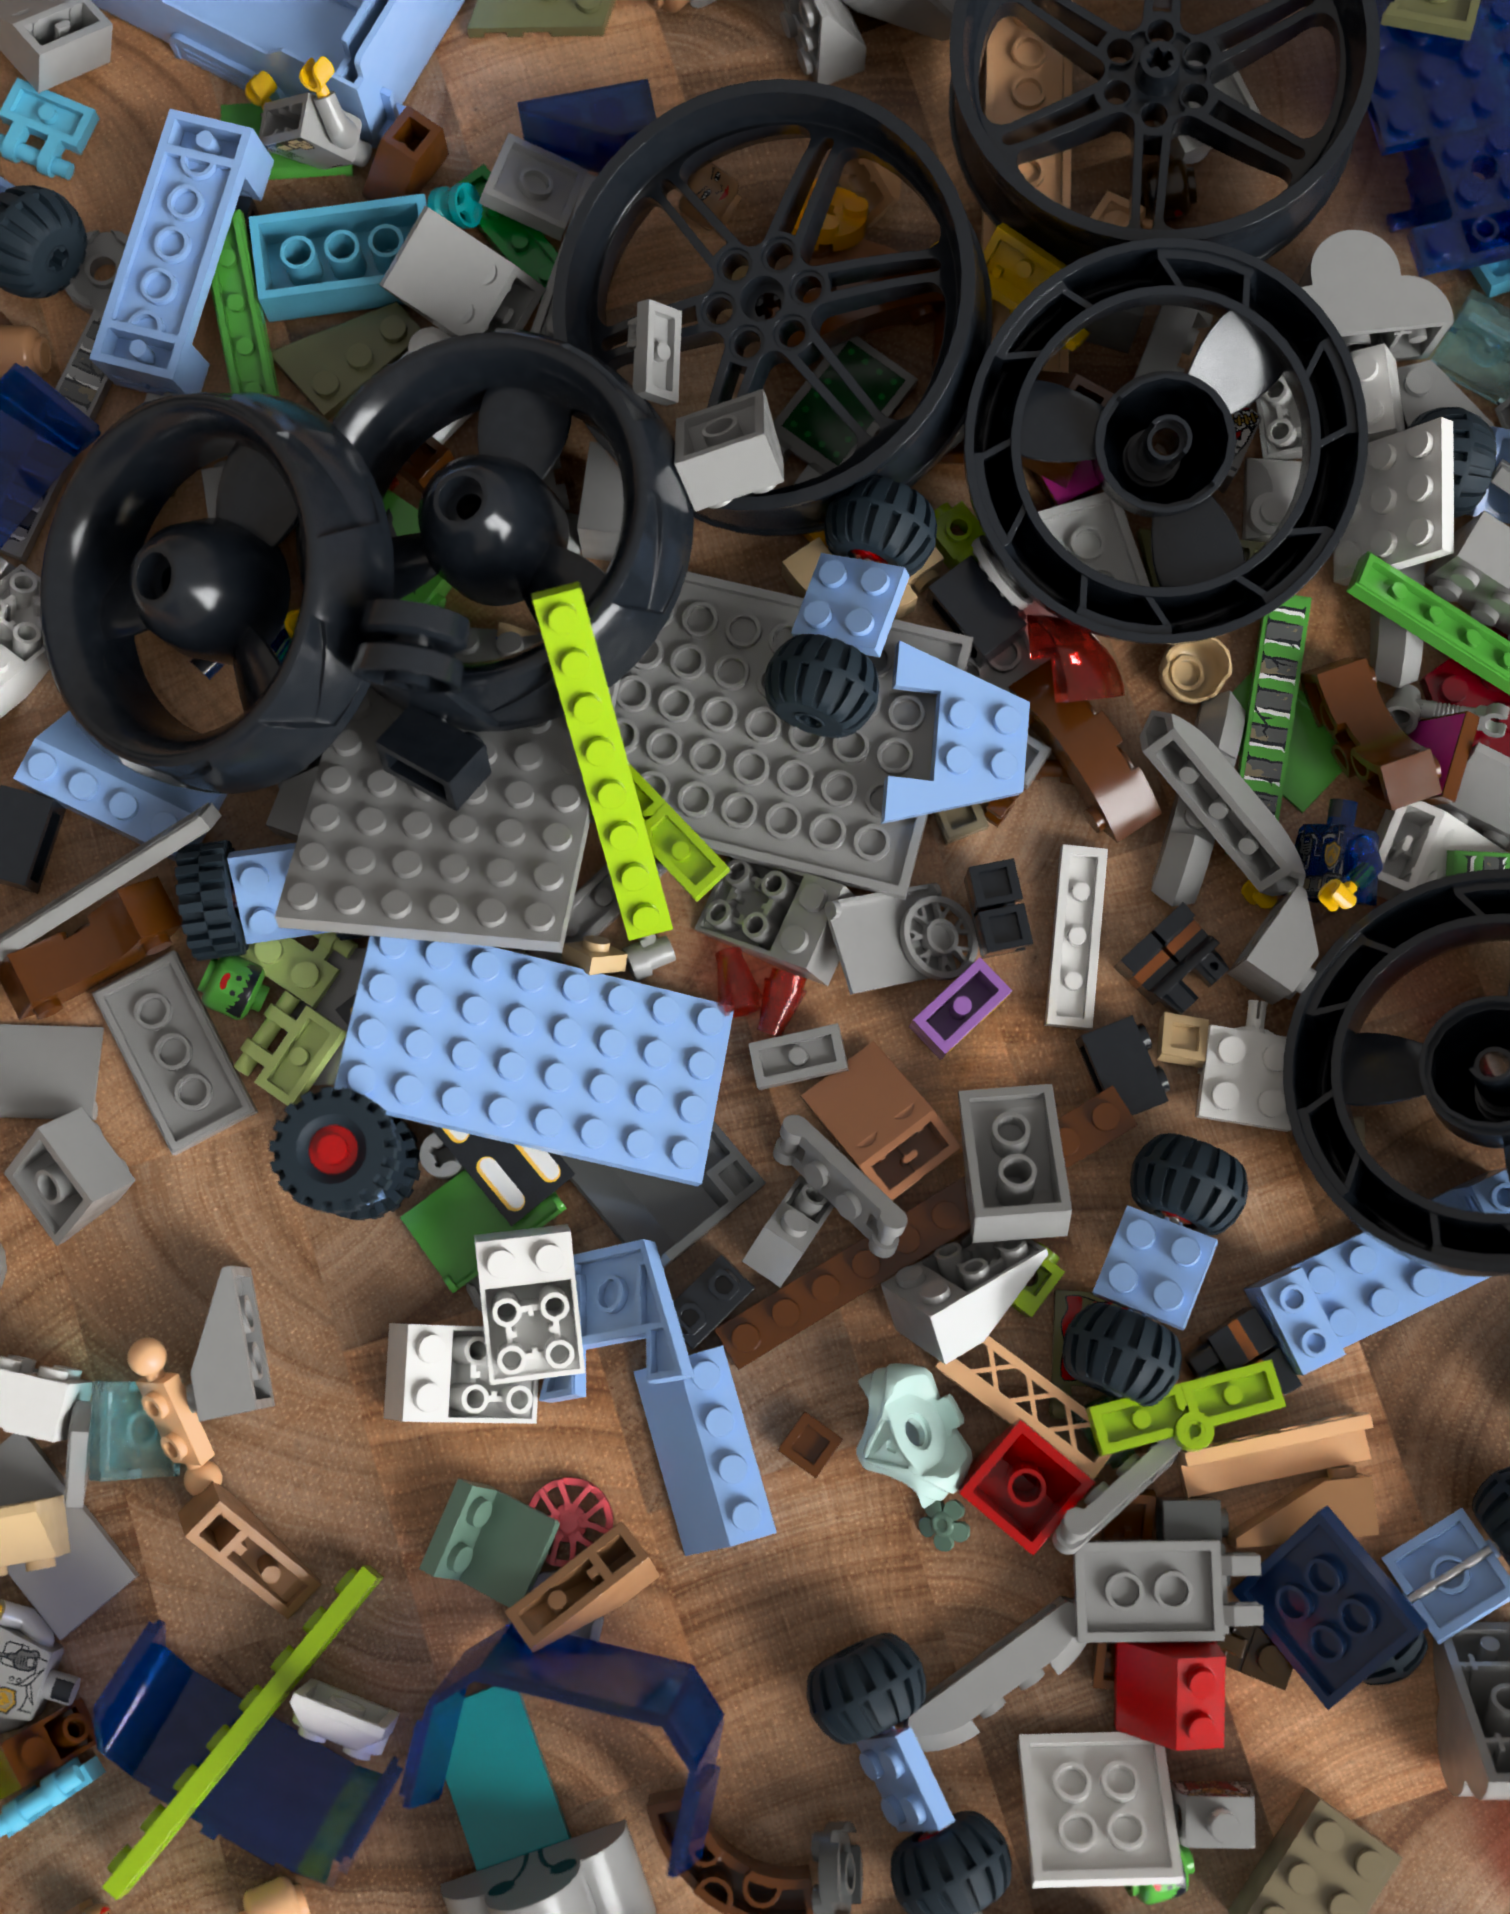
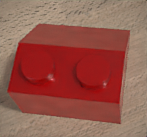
M1019 1418L991 1441L973 1461L958 1492L1034 1556L1057 1529L1059 1524H1061V1520L1066 1512L1079 1503L1095 1484V1480Z
M1115 1642V1729L1175 1751L1224 1748L1226 1656L1217 1642Z

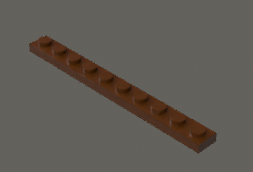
M1113 1085L1058 1118L1065 1168L1071 1167L1138 1125ZM965 1176L905 1212L908 1219L903 1234L899 1236V1244L892 1257L880 1258L874 1255L868 1246L869 1239L864 1237L714 1329L737 1369L739 1370L893 1276L900 1269L911 1265L970 1228Z

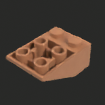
M872 1041L847 1060L849 1071L827 1075L800 1097L845 1156L891 1200H894L957 1152L962 1146L934 1109L880 1047Z

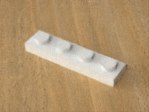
M1066 844L1060 847L1044 1026L1088 1031L1093 1028L1108 849Z

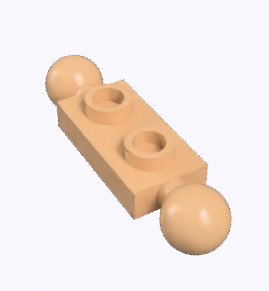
M144 1337L135 1341L128 1351L127 1360L130 1368L136 1374L142 1376L135 1382L142 1395V1406L148 1416L153 1419L161 1436L160 1444L162 1450L173 1463L186 1464L187 1470L184 1474V1486L192 1496L203 1492L212 1481L221 1485L222 1472L217 1464L209 1460L215 1456V1453L201 1422L198 1421L197 1414L192 1413L189 1409L186 1389L178 1373L165 1372L163 1368L167 1360L166 1348L159 1340L151 1337Z

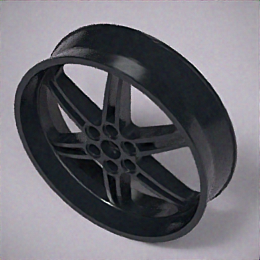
M1071 0L955 1L950 29L951 80L949 86V121L952 142L960 169L981 209L996 227L1001 223H1005L1066 265L1107 247L1152 238H1189L1210 241L1238 249L1263 261L1268 260L1290 244L1309 226L1326 205L1337 187L1350 158L1356 133L1369 106L1377 78L1380 56V22L1376 0H1272L1201 34H1190L1182 28L1180 24L1181 0H1169V12L1153 11L1154 0H1144L1141 24L1132 31H1122ZM1303 7H1306V8H1304L1303 10H1301V11L1295 13L1294 15H1292V16H1290V17H1288V18L1282 20L1283 18L1289 16L1290 14L1294 13L1295 11H1297V10H1299V9H1301V8H1303ZM1008 16L1019 19L1048 45L1098 80V82L1008 124L992 123L986 118L981 109L979 75L983 54L998 21ZM1322 26L1333 36L1336 52V80L1332 108L1321 131L1310 138L1304 139L1294 135L1214 86V84L1254 63L1312 27ZM1157 38H1159V39H1163L1164 41L1158 40V41L1152 42L1151 40H1152V39H1157ZM1114 57H1121L1126 59L1127 61L1124 63H1117L1112 61L1111 59ZM1199 61L1204 65L1197 67L1190 65L1188 62ZM1111 98H1119L1123 100L1124 103L1112 104L1107 100ZM1196 102L1199 103L1201 107L1191 108L1185 105L1184 103ZM1154 120L1159 122L1161 126L1150 127L1144 122ZM1112 132L1125 134L1131 141L1129 225L1122 227L1098 221L1062 206L1034 188L1025 179L1018 166L1022 163L1031 162L1071 149ZM1177 136H1190L1242 163L1283 179L1288 185L1287 189L1274 199L1254 210L1228 220L1199 227L1172 229L1165 224L1163 219L1171 141ZM1143 155H1158L1152 229H1142L1140 226Z
M792 79L749 81L725 86L698 95L656 118L628 140L608 161L593 181L578 206L566 233L557 264L553 288L552 321L554 338L583 349L600 359L614 371L634 363V350L627 348V344L614 349L611 348L628 341V321L635 317L613 326H607V295L622 254L636 230L654 207H660L669 215L714 273L713 285L706 293L667 305L682 311L681 325L698 321L696 325L681 328L680 352L719 343L725 344L707 408L732 400L740 373L744 377L737 397L763 389L770 370L780 363H788L803 376L857 437V446L853 455L826 473L798 484L773 489L762 494L752 492L735 498L720 508L712 509L708 507L696 512L693 508L694 519L717 528L749 535L795 536L824 531L826 511L830 502L844 490L854 488L857 483L869 477H886L910 487L915 484L938 461L953 442L965 422L967 406L976 374L991 344L993 326L991 282L982 248L975 230L967 218L956 187L943 164L927 143L901 119L884 107L861 95L832 85ZM811 138L809 146L783 195L765 239L756 246L748 247L742 245L688 186L690 175L732 152L756 144L781 139ZM831 149L827 157V160L822 168V171L817 179V182L814 186L807 207L803 214L802 220L798 227L796 235H792L793 229L798 220L803 205L806 201V198L809 194V191L814 182L819 167L827 151ZM852 159H868L897 175L928 206L940 225L941 236L939 242L925 250L870 256L818 266L810 265L814 248L843 168ZM671 190H678L726 243L714 256L668 201L667 194ZM793 255L790 265L781 270L775 269L776 263L781 257ZM741 266H749L743 278L735 281L731 280L736 269ZM940 268L938 271L930 273L887 279L878 282L845 288L841 290H837L836 288L837 286L877 278L894 276L926 269ZM822 288L820 296L811 303L803 302L805 294L810 289ZM929 292H938L945 297L946 314L944 336L930 383L912 414L900 420L886 417L878 410L872 400L821 338V326L825 320L835 315ZM779 307L780 310L776 311L775 317L768 319L773 315L772 309ZM732 309V315L727 322L716 324L717 316L722 311ZM798 331L805 332L804 340L799 345L794 347L787 346L788 339L792 334ZM761 342L760 349L754 356L743 357L744 350L750 343ZM820 355H823L880 426L878 435L870 436L809 369L808 366ZM585 423L599 444L616 460L606 439L598 431Z

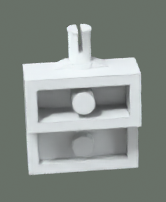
M1248 1000L1246 1026L1238 1028L1217 1025L1208 1026L1206 1062L1202 1068H1198V1074H1201L1195 1117L1288 1132L1291 1131V1125L1286 1110L1283 1087V1058L1287 1037L1276 1035L1264 1029L1267 1002L1260 1001L1258 1003L1259 1000Z

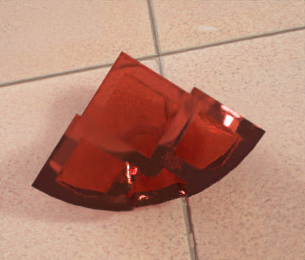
M1043 614L1027 615L1031 660L1051 658L1055 703L1126 696L1123 679L1117 663L1108 649L1095 635L1070 625L1056 616Z

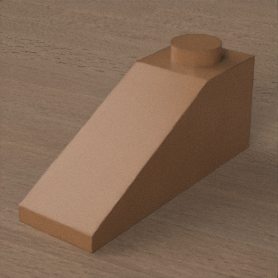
M1356 1466L1327 1468V1476L1310 1479L1230 1531L1228 1537H1226L1227 1544L1235 1548L1283 1544L1313 1515L1327 1505L1354 1537L1379 1535L1372 1476L1356 1474Z
M212 1481L203 1492L193 1496L178 1512L184 1536L286 1619H289L322 1585L321 1581L246 1505L220 1484Z
M621 1521L506 1610L505 1614L530 1650L535 1652L623 1606L660 1577V1574L647 1553Z

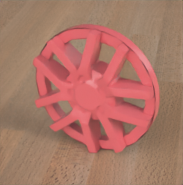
M563 1477L555 1479L540 1488L529 1502V1506L536 1508L539 1500L542 1498L551 1513L547 1515L558 1520L560 1523L554 1538L551 1555L547 1554L545 1562L552 1566L562 1568L575 1558L577 1541L586 1547L594 1543L584 1536L587 1528L606 1534L613 1528V1512L607 1497L596 1485L581 1478ZM565 1485L581 1486L584 1488L573 1503ZM558 1487L564 1504L555 1507L548 1492ZM591 1492L599 1502L588 1512H585L579 1504ZM602 1507L606 1518L605 1526L589 1520ZM561 1541L570 1542L569 1560L556 1558Z

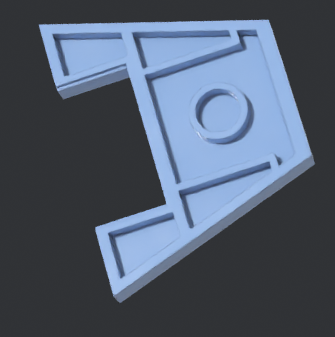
M899 640L895 646L892 689L937 694L930 781L887 776L884 781L881 824L1021 794L1024 789L1030 702Z
M640 1239L573 1255L585 1373L544 1378L539 1401L555 1403L586 1397V1350L646 1338L647 1382L661 1384L694 1378L695 1376L656 1242Z

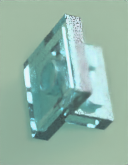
M1472 289L1431 360L1452 381L1498 406L1510 397V309Z
M106 1380L92 1383L89 1481L180 1476V1464L173 1463L161 1448V1436L153 1419L148 1416L142 1406V1395L135 1381Z

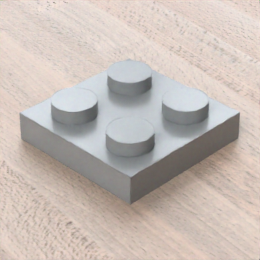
M508 132L482 192L479 204L560 241L579 196L586 173L589 170Z

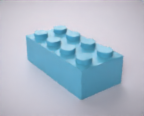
M425 194L248 217L258 300L268 321L275 322L380 308L397 302L399 305L405 304L379 286L424 206H427Z

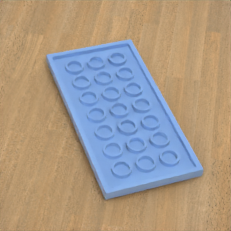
M369 936L333 1088L342 1090L343 1087L363 1094L379 1104L386 1111V1115L698 1187L703 1181L734 1006L601 973L588 975L581 968L492 946Z

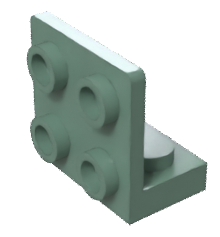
M458 1478L419 1569L433 1577L459 1580L510 1608L533 1590L560 1523L551 1516L488 1484Z

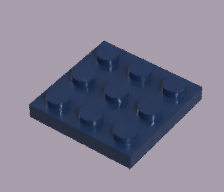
M1328 1505L1313 1515L1261 1563V1575L1247 1576L1232 1590L1240 1602H1258V1604L1263 1605L1264 1626L1260 1627L1327 1710L1336 1705L1429 1627L1426 1621Z

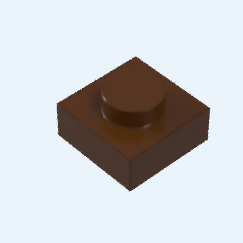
M804 1411L777 1450L814 1478H817L843 1441V1438Z

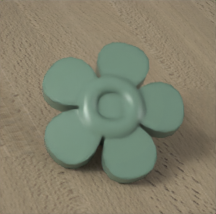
M951 1499L946 1504H944L943 1500H936L924 1508L928 1516L919 1520V1529L925 1537L935 1535L933 1542L938 1550L950 1551L954 1547L955 1541L961 1543L969 1538V1525L964 1521H957L965 1513V1507L959 1500Z

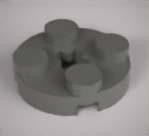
M830 1821L825 1825L824 1831L813 1832L811 1853L813 1861L818 1863L819 1884H814L812 1889L814 1914H850L852 1904H861L863 1894L862 1854L860 1845L850 1844L848 1833H857L854 1824L850 1821Z

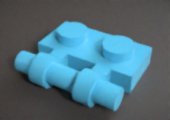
M17 77L0 109L2 122L11 126L6 135L0 133L1 155L4 159L14 163L23 161L36 167L37 172L50 178L57 175L70 180L74 174L75 166L73 163L62 159L61 156L65 149L81 155L100 118L95 109L49 90L38 93L29 82ZM30 134L45 140L41 150L26 144Z
M78 1757L72 1759L42 1779L40 1782L41 1787L37 1788L35 1784L3 1805L2 1813H0V1837L7 1834L8 1838L103 1775L106 1771L98 1757H93L83 1765Z

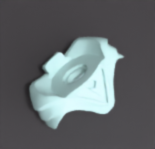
M889 1364L887 1367L877 1368L874 1372L860 1378L858 1383L869 1402L866 1427L856 1449V1455L861 1465L866 1470L887 1475L911 1487L916 1492L922 1508L928 1507L936 1500H943L949 1493H956L969 1471L973 1456L972 1450L957 1430L959 1426L964 1424L965 1418L954 1397L951 1394L940 1397L932 1373L925 1367L912 1364Z

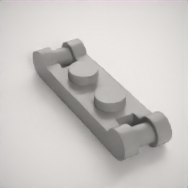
M789 1115L784 1118L780 1129L781 1137L777 1139L773 1150L774 1159L782 1165H792L811 1187L817 1189L838 1210L842 1217L849 1220L869 1239L868 1246L874 1255L880 1258L892 1257L898 1247L899 1236L903 1234L908 1219L904 1211L805 1118L799 1115Z
M1173 1437L1153 1442L1142 1458L1136 1453L1131 1455L1116 1471L1120 1478L1111 1486L1105 1481L1101 1482L1086 1497L1084 1502L1088 1506L1085 1509H1069L1053 1534L1052 1540L1055 1548L1067 1555L1077 1552L1170 1468L1182 1450L1176 1444Z

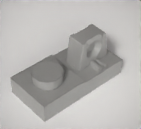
M651 299L638 302L637 317L628 321L627 348L634 350L633 390L643 399L668 406L679 403L682 311Z

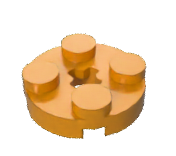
M818 178L814 179L809 194L806 198V201L803 205V208L793 229L792 235H796L798 227L800 225L803 214L805 212L808 201L810 199V196L812 194V191ZM836 187L814 251H818L819 244H833V251L845 250L858 244L864 238L866 232L868 201L849 190Z

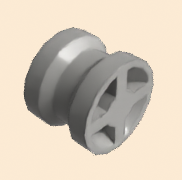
M432 1133L425 1138L420 1147L419 1157L421 1164L428 1173L437 1178L452 1179L462 1172L464 1167L451 1151L445 1147L446 1145L437 1134Z

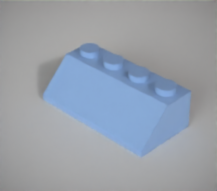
M70 710L34 739L13 777L14 780L29 791L54 799L64 808L140 845L206 803H213L219 811L227 794L208 793L173 786L133 771L105 754L93 744L76 725V720ZM207 832L187 845L202 843ZM178 850L167 858L176 862L175 858Z
M723 1345L688 1355L694 1378L655 1384L647 1382L646 1368L633 1371L685 1556L727 1548L777 1533Z

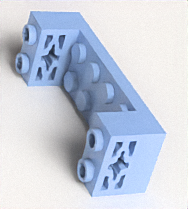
M169 109L89 358L115 385L163 396L165 392L177 395L201 392L210 364L192 343L239 196L251 197L254 200L262 201L274 163L273 158L253 128Z
M1501 1168L1487 1171L1429 1200L1465 1211L1510 1213V1182L1507 1169ZM1362 1231L1244 1288V1291L1252 1307L1256 1308L1277 1344L1273 1348L1281 1349L1296 1375H1305L1346 1355L1343 1348L1490 1277L1460 1276L1433 1269L1403 1257L1378 1243Z

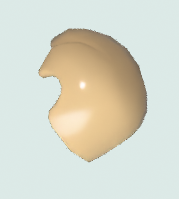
M1216 637L1195 643L1170 645L1159 665V680L1162 688L1176 701L1190 705L1208 701L1219 694L1225 681L1232 675L1233 667L1230 652Z

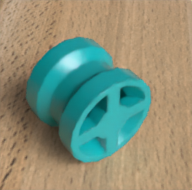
M468 182L455 184L451 188L448 186L436 187L428 196L427 207L462 229L474 228L480 223L483 208L479 204V193Z

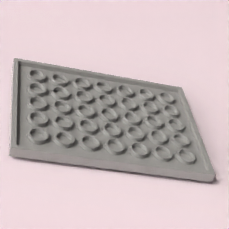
M687 571L680 595L666 624L641 659L620 680L614 711L628 762L716 854L776 869L805 872L845 886L874 893L879 892L890 897L906 900L928 814L881 824L884 781L887 776L930 781L937 694L892 689L895 646L900 640L966 672L974 637L894 619L880 658L866 655L876 667L880 686L875 711L865 725L852 735L842 738L817 736L793 727L780 719L770 709L764 688L767 665L777 649L793 637L791 631L804 598ZM592 813L590 823L595 824L594 816Z
M470 628L467 648L451 655L458 658L462 663L494 660L527 649L542 641L543 636L542 633L534 632L537 635L523 637L515 632H505L496 639L497 629ZM620 680L609 688L613 708H615ZM369 687L361 705L346 728L330 747L322 753L275 913L278 927L562 953L592 815V809L565 715L526 728L507 731H469L476 734L485 743L492 773L460 809L455 811L384 771L375 741L404 710L389 702Z

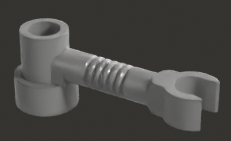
M1409 684L1396 688L1393 697L1385 704L1395 722L1406 735L1411 734L1416 729L1421 718H1432L1469 711L1480 717L1477 730L1482 731L1489 737L1499 738L1505 735L1507 725L1493 722L1491 718L1506 720L1510 711L1508 706L1501 703H1493L1488 706L1480 705L1474 708L1421 699L1420 691L1415 686Z
M656 934L638 938V942L622 948V951L628 954L626 965L635 982L652 976V970L676 961L673 947L666 935L658 939Z

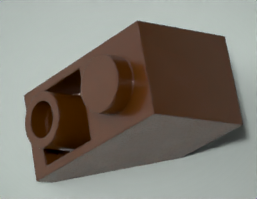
M407 105L380 140L362 191L363 197L368 201L419 194L449 156L443 128Z
M82 1698L75 1700L71 1706L61 1708L0 1743V1800L24 1788L103 1741Z

